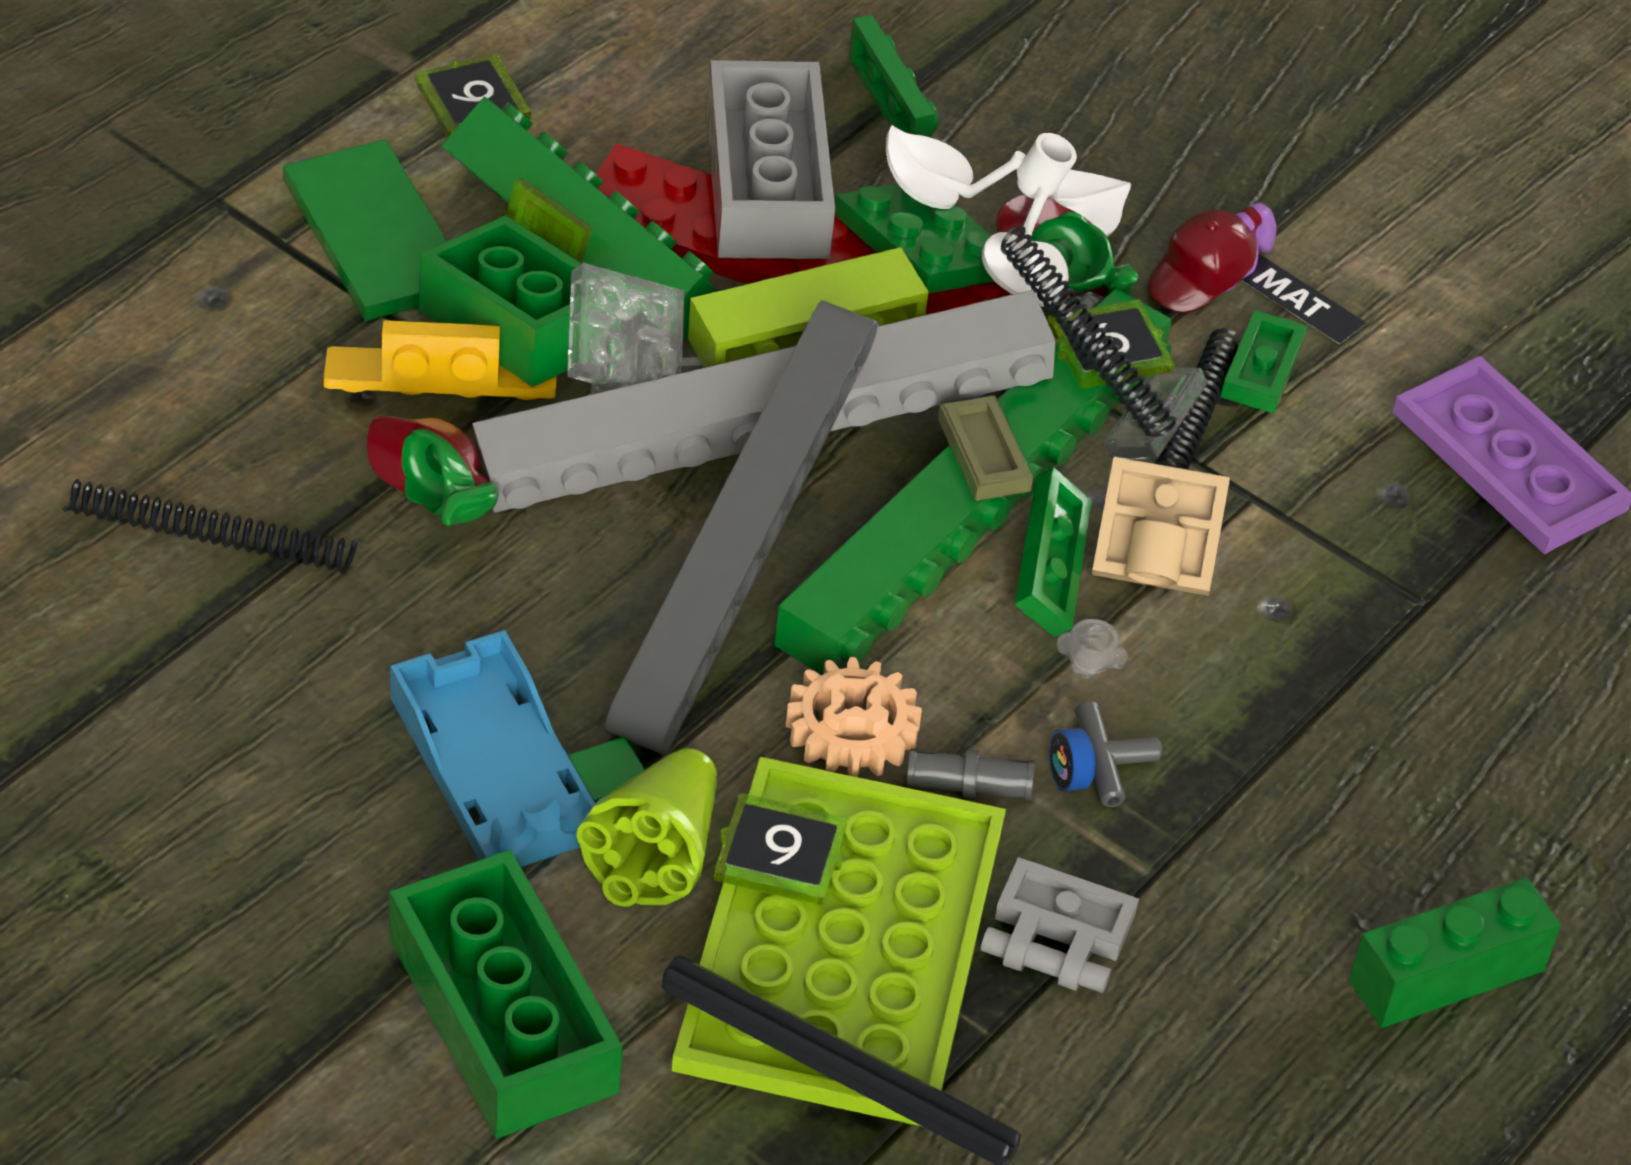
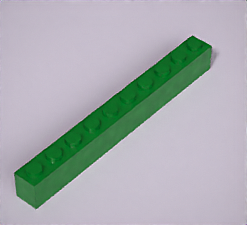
M1116 288L1091 312L1095 316L1133 308L1139 309L1163 357L1134 362L1130 368H1137V376H1144V378L1150 372L1157 374L1164 367L1171 353L1172 347L1167 342L1172 319ZM1066 336L1055 345L1053 378L1041 380L1030 386L1009 388L997 400L1032 473L1031 492L975 501L949 445L779 605L775 647L823 675L824 664L827 660H832L839 669L847 668L850 657H856L860 664L869 653L873 642L886 629L888 631L896 629L904 619L908 608L921 595L924 597L931 595L939 585L943 574L955 562L961 564L966 561L973 552L977 541L989 529L997 530L1006 520L1011 508L1022 497L1030 498L1033 495L1036 476L1055 465L1063 466L1073 454L1079 441L1087 434L1094 435L1100 430L1108 413L1120 403L1119 397L1115 396L1112 389L1107 387L1106 381L1101 379L1100 373L1095 370L1083 371ZM1127 364L1118 368L1113 375L1122 371ZM1133 372L1127 374L1119 383L1127 380ZM1139 380L1131 384L1126 391L1136 386Z

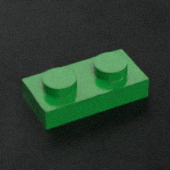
M1254 310L1224 380L1221 398L1275 414L1303 346L1308 326Z

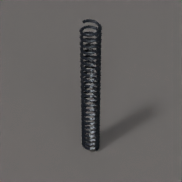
M1015 227L1010 230L1002 240L1000 248L1002 254L1007 255V260L1013 263V267L1019 271L1020 277L1025 278L1026 284L1031 286V290L1037 294L1044 307L1050 309L1051 316L1056 317V322L1062 325L1063 331L1068 333L1075 346L1081 349V353L1087 357L1088 363L1092 364L1094 370L1100 373V377L1106 381L1107 387L1111 388L1113 394L1119 397V401L1125 405L1126 411L1132 413L1131 416L1134 420L1138 421L1139 427L1145 429L1146 436L1159 437L1168 433L1175 426L1177 418L1169 416L1170 409L1163 408V400H1156L1157 392H1150L1151 385L1143 384L1144 376H1137L1138 369L1135 367L1130 368L1131 360H1124L1125 352H1118L1119 345L1111 344L1112 336H1105L1106 328H1099L1100 321L1093 320L1094 314L1087 312L1088 307L1086 304H1080L1081 297L1074 296L1075 290L1068 288V281H1062L1063 276L1061 273H1056V266L1049 265L1050 258L1043 257V250H1037L1038 244L1031 242L1032 236L1025 234V227ZM1021 231L1015 240L1006 243L1014 233ZM1027 239L1023 246L1012 251L1020 241ZM1033 246L1031 252H1029L1026 256L1019 258L1022 252H1024L1027 248ZM1039 254V257L1033 263L1025 266L1030 258ZM1045 262V265L1040 270L1031 274L1037 265ZM1052 270L1047 277L1037 281L1043 273ZM1058 277L1054 284L1043 289L1050 280ZM1064 285L1061 291L1049 297L1056 288ZM1070 293L1067 299L1055 305L1062 296ZM1076 301L1069 310L1062 312L1068 304ZM1083 309L1076 317L1068 320L1077 310ZM1089 316L1086 322H1084L1079 327L1074 328L1078 322H1080L1083 318ZM1095 324L1091 331L1081 336L1088 327ZM1101 332V335L1097 339H1095L1091 343H1088V341L1094 335ZM1108 340L1102 348L1094 351L1099 344ZM1114 348L1108 356L1100 359L1108 350ZM1120 356L1117 362L1107 367L1113 359ZM1127 364L1122 371L1113 375L1118 368ZM1133 372L1127 380L1119 383L1127 374ZM1139 380L1136 386L1126 391L1131 384ZM1146 388L1141 395L1132 399L1139 391ZM1152 396L1145 405L1139 407L1144 400ZM1159 404L1154 411L1145 415L1152 407ZM1162 413H1165L1162 418L1152 423L1155 418H1157ZM1166 420L1172 421L1159 432L1152 433L1149 430L1161 425Z
M1217 329L1210 334L1190 384L1187 386V391L1184 393V398L1181 400V405L1175 415L1177 418L1176 424L1168 432L1158 458L1155 460V464L1171 465L1176 468L1189 470V466L1192 464V459L1202 440V435L1205 433V428L1211 419V414L1221 395L1224 380L1239 347L1233 339L1227 336H1216L1220 333L1235 335L1236 332L1231 329ZM1217 340H1226L1233 345L1234 350L1226 344L1214 342ZM1216 347H1223L1230 353L1219 351ZM1213 354H1218L1222 357H1225L1227 360L1224 361L1219 358H1216ZM1210 361H1214L1216 363L1221 364L1223 368H1219L1211 364ZM1210 368L1218 371L1221 375L1211 373L1207 369ZM1204 376L1215 378L1218 382L1207 380ZM1201 383L1211 385L1214 389H1208ZM1198 390L1209 393L1211 397L1200 394ZM1195 398H1201L1208 402V404L1198 402ZM1192 405L1202 407L1205 411H1199L1193 408ZM1189 412L1198 414L1202 419L1192 417ZM1185 420L1194 421L1199 426L1190 425ZM1182 427L1193 430L1195 434L1186 432ZM1179 435H1185L1192 439V441L1184 440ZM1176 442L1183 443L1189 448L1180 447ZM1173 450L1181 451L1186 456L1178 455ZM1170 457L1180 460L1182 464L1172 461Z
M76 479L72 484L70 503L62 508L64 512L72 509L75 514H80L83 511L87 517L95 514L98 520L103 519L105 516L109 522L118 519L121 525L126 524L128 521L132 527L141 524L144 530L152 526L155 532L163 529L167 535L175 531L178 537L186 534L190 540L198 536L201 542H206L209 539L213 545L221 541L225 548L232 544L236 550L244 547L248 553L256 549L259 555L267 552L271 558L279 554L282 560L290 557L294 563L302 559L305 565L313 562L317 568L325 564L329 571L337 567L340 573H344L350 567L357 548V542L353 540L348 558L342 567L341 559L345 547V539L342 537L337 544L335 559L330 565V553L334 542L333 536L330 535L326 539L324 555L319 562L318 552L322 542V534L319 532L315 535L313 551L307 560V548L311 536L308 529L303 534L301 550L296 557L295 547L299 537V529L296 527L291 532L289 548L284 555L283 545L288 531L285 524L280 528L278 544L274 552H272V541L276 531V524L272 522L268 527L266 543L261 549L260 540L265 526L263 520L258 521L254 542L249 547V536L253 526V519L251 517L245 521L243 538L238 544L237 535L242 520L239 514L233 520L231 537L226 542V531L230 521V514L228 512L222 516L220 533L215 539L214 530L219 515L217 509L211 512L208 532L203 537L202 529L206 521L207 509L205 507L200 509L197 528L192 534L191 525L196 511L194 504L188 507L185 527L180 532L179 524L183 516L184 504L182 501L177 504L174 513V523L169 529L168 520L173 506L171 499L165 502L162 522L157 527L156 519L161 507L160 497L158 496L154 499L151 517L146 524L145 515L149 507L150 498L148 494L142 497L139 517L134 521L133 514L138 503L136 491L130 495L128 514L123 519L122 511L127 498L125 489L119 492L116 512L111 516L110 510L115 498L113 486L106 493L105 509L100 514L99 506L104 494L102 484L96 487L93 507L88 511L87 505L93 488L90 481L83 488L82 504L77 509L76 501L81 490L79 479Z

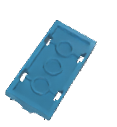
M505 630L465 642L464 651L434 660L431 653L390 666V699L478 860L511 849L520 867L580 847L576 837L577 828L593 808L595 802L555 735L530 672ZM515 696L518 697L521 705L517 704L516 700L514 699ZM425 717L430 725V731L424 719ZM567 784L572 794L568 793L564 785ZM469 808H476L480 815L481 824L475 825L469 814Z

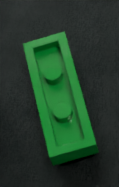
M872 14L853 18L848 59L890 127L893 125L905 133L932 138L933 131H936L938 128L936 108L931 100L925 99L918 88L912 69L909 66L905 67L899 58L892 37L888 33L884 34Z
M1052 467L1036 476L1014 604L1029 619L1034 620L1055 638L1073 628L1092 500L1058 470Z

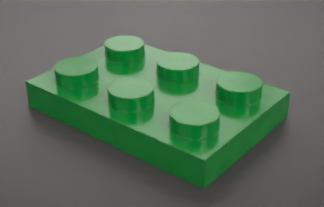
M899 184L882 187L864 186L857 191L835 195L834 216L877 253L901 247L928 290V294L995 282L987 273L982 261L983 246L993 234L988 233L971 219L962 208L956 205L950 209H938L927 206L909 196Z

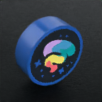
M1081 728L1056 730L1050 740V770L1056 786L1063 792L1085 790L1094 779L1096 765L1094 748L1090 737Z

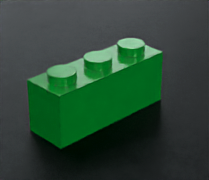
M1525 877L1362 933L1349 976V982L1382 1029L1545 971L1561 923L1529 878Z

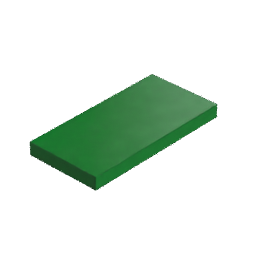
M386 139L283 165V181L365 322L419 307L420 253L447 242V239Z

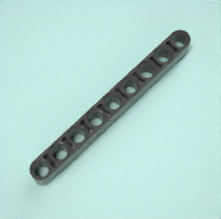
M824 300L818 303L616 693L607 716L606 733L619 738L625 736L628 742L661 755H665L670 749L871 351L877 333L878 321Z

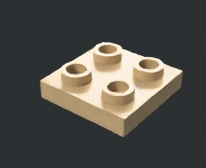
M1113 456L1092 575L1209 596L1230 477Z

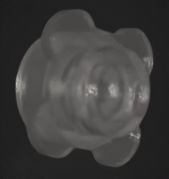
M1099 619L1082 620L1072 628L1071 633H1063L1058 637L1057 650L1069 657L1073 663V673L1080 678L1092 679L1096 674L1103 672L1105 669H1121L1127 663L1128 654L1126 650L1118 647L1119 636L1117 631L1105 621Z

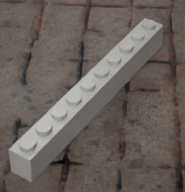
M1025 291L878 326L871 351L831 431L851 426H865L876 420L909 412L918 413L940 404L962 399L979 398L987 393L1016 386H1030L1041 380L1053 378L1056 340L1034 291ZM796 346L472 423L474 442L481 456L482 475L493 482L499 492L497 503L492 508L493 512L496 513L512 508H526L537 502L570 494H584L595 488L624 481H637L649 475L682 467H695L706 461L741 453Z

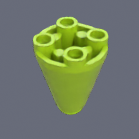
M685 748L663 757L599 799L577 828L576 837L580 844L584 862L598 882L602 884V890L606 898L613 904L621 907H630L635 903L640 905H667L688 895L701 876L717 787L715 765L701 751Z

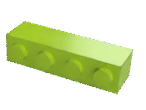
M900 247L690 298L688 340L701 364L706 368L796 346L821 300L878 321V326L926 315L928 290Z

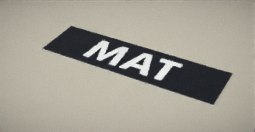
M1258 254L1254 272L1241 279V281L1338 344L1344 342L1366 324L1357 316L1260 254Z

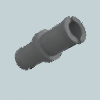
M910 749L907 788L962 792V799L975 800L976 794L1025 798V800L1031 801L1035 760L1020 761L979 757V750L967 749L966 755Z

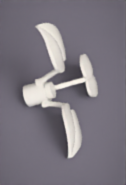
M893 125L886 137L887 162L894 179L913 199L933 208L950 209L957 202L959 195L965 198H972L1016 169L1019 189L1026 196L1034 199L1023 226L1026 229L1025 234L1031 236L1046 199L1050 198L1085 217L1108 237L1114 232L1120 222L1123 206L1131 187L1130 182L1093 173L1070 170L1077 158L1076 151L1065 138L1053 133L1039 135L1027 155L1021 151H1016L1010 161L972 185L970 184L973 180V171L969 162L952 146L926 136L905 133ZM1007 233L993 234L985 242L982 249V261L987 273L999 286L1011 294L1030 291L1031 286L1026 284L1025 278L1020 277L1019 271L1014 269L1013 263L1009 262L1006 258L1007 255L1002 254L1000 250L1002 240ZM1012 235L1006 243L1015 240L1017 236ZM1027 239L1020 241L1012 251L1023 246ZM1031 240V242L1038 244L1037 250L1044 251L1043 257L1050 258L1049 265L1056 266V273H1061L1063 276L1062 281H1068V268L1060 251L1048 243ZM1033 246L1027 248L1024 252H1022L1019 258H1022L1026 256L1029 252H1031ZM1039 254L1030 258L1025 266L1033 263L1039 257ZM1045 262L1037 265L1031 274L1040 270L1045 265ZM1052 270L1043 273L1037 281L1047 277ZM1058 277L1050 280L1043 289L1054 284ZM1064 285L1056 288L1049 297L1061 291ZM1037 297L1040 306L1044 307L1043 302Z

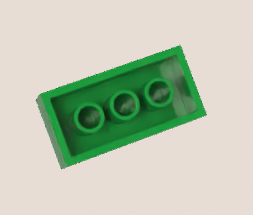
M511 849L389 891V940L496 1139L619 1094L623 1046Z

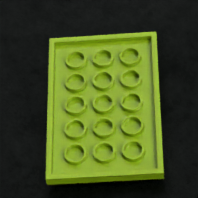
M760 757L746 804L834 824L837 826V830L819 886L728 865L699 965L942 1091L1006 809ZM688 1003L673 1053L672 1072L921 1126Z

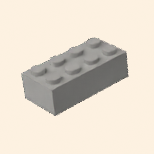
M710 60L707 122L718 258L830 259L835 203L819 62Z

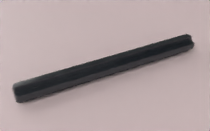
M684 956L674 957L669 966H667L662 981L664 991L995 1165H1008L1019 1148L1021 1134L1014 1128Z

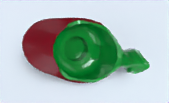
M1022 194L1007 201L997 214V232L1008 233L1015 227H1023L1034 199ZM1050 198L1046 199L1032 231V241L1048 243L1060 251L1068 268V288L1075 290L1074 296L1093 292L1106 298L1116 288L1129 295L1134 283L1138 280V274L1129 263L1115 267L1112 249L1105 233L1079 213ZM1018 231V232L1014 233L1013 235H1015V236L1018 237V236L1020 235L1021 231Z
M377 416L372 420L367 438L369 462L375 473L382 480L404 492L409 501L423 505L432 515H440V519L445 526L478 519L494 508L499 496L498 488L486 476L482 475L479 450L471 438L461 429L438 418L409 420L391 416Z

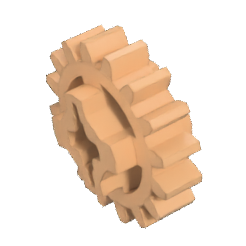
M850 657L847 668L839 669L832 660H827L824 664L823 675L808 669L804 672L803 685L793 684L791 688L790 703L787 704L785 722L786 727L791 729L790 744L792 747L805 746L804 761L808 764L820 758L826 761L825 771L835 772L839 766L848 768L849 776L858 777L861 767H869L870 771L876 776L883 775L885 760L899 767L903 764L905 750L910 751V749H915L922 714V708L915 706L917 692L914 688L901 690L903 675L899 672L888 677L880 675V662L875 661L868 670L859 669L856 657ZM815 710L820 713L819 722L816 720L814 716ZM889 715L891 716L893 721L892 725L888 723Z

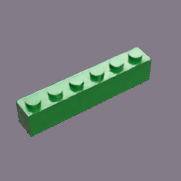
M484 96L443 143L442 147L524 218L532 198L576 229L578 234L571 257L620 287L621 299L676 346L680 347L688 338L690 298L717 292L708 282L714 272L690 251L683 258L674 253L671 249L677 242L654 221L651 220L644 228L634 220L640 211L616 190L609 198L598 189L604 182L581 161H578L573 168L566 164L563 159L568 152L543 131L537 139L531 135L528 129L533 123L508 102L501 110ZM531 201L529 210L534 214L536 210L538 214L540 206L534 201L532 204ZM541 207V209H540L539 216H538V217H540L541 219H542V211H543V209H544V208H542V207ZM528 212L527 220L535 225L537 217ZM548 213V218L543 214L546 234H548L547 222L549 218V230L552 226V221H554L553 226L555 228L557 226V230L565 235L567 228L565 223L560 220L558 222V218L552 214L550 217ZM538 218L535 227L545 234L543 221ZM568 226L566 235L576 232ZM550 232L549 234L551 239L555 235L554 232ZM557 232L553 240L561 245L564 236ZM576 233L567 237L574 242ZM565 238L562 248L570 256L573 243Z

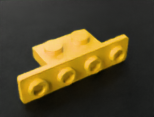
M383 320L382 349L337 346L327 348L324 387L328 389H342L352 393L369 390L400 392L406 395L435 393L457 394L466 398L501 396L516 397L521 400H536L538 398L552 399L556 397L557 376L532 387L499 365L500 326Z

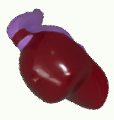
M1253 203L1238 214L1222 210H1209L1186 220L1172 234L1165 255L1149 279L1148 290L1151 297L1166 309L1179 313H1188L1201 309L1222 293L1232 290L1241 279L1254 272L1259 252L1269 253L1274 247L1277 226L1271 209L1263 203Z

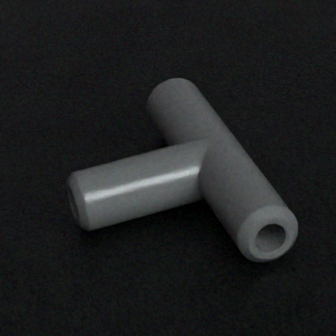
M1085 701L1076 707L1075 714L1079 728L1088 734L1094 748L1096 763L1094 780L1100 801L1105 807H1117L1125 800V794L1116 765L1159 761L1162 756L1161 742L1157 737L1109 741L1098 704L1092 701Z

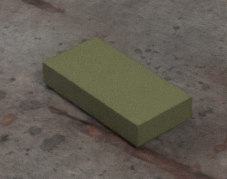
M995 395L940 404L938 413L939 423L975 501L1031 492L1032 473Z

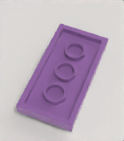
M1478 356L1396 396L1392 412L1543 554L1629 510L1631 492L1482 356Z

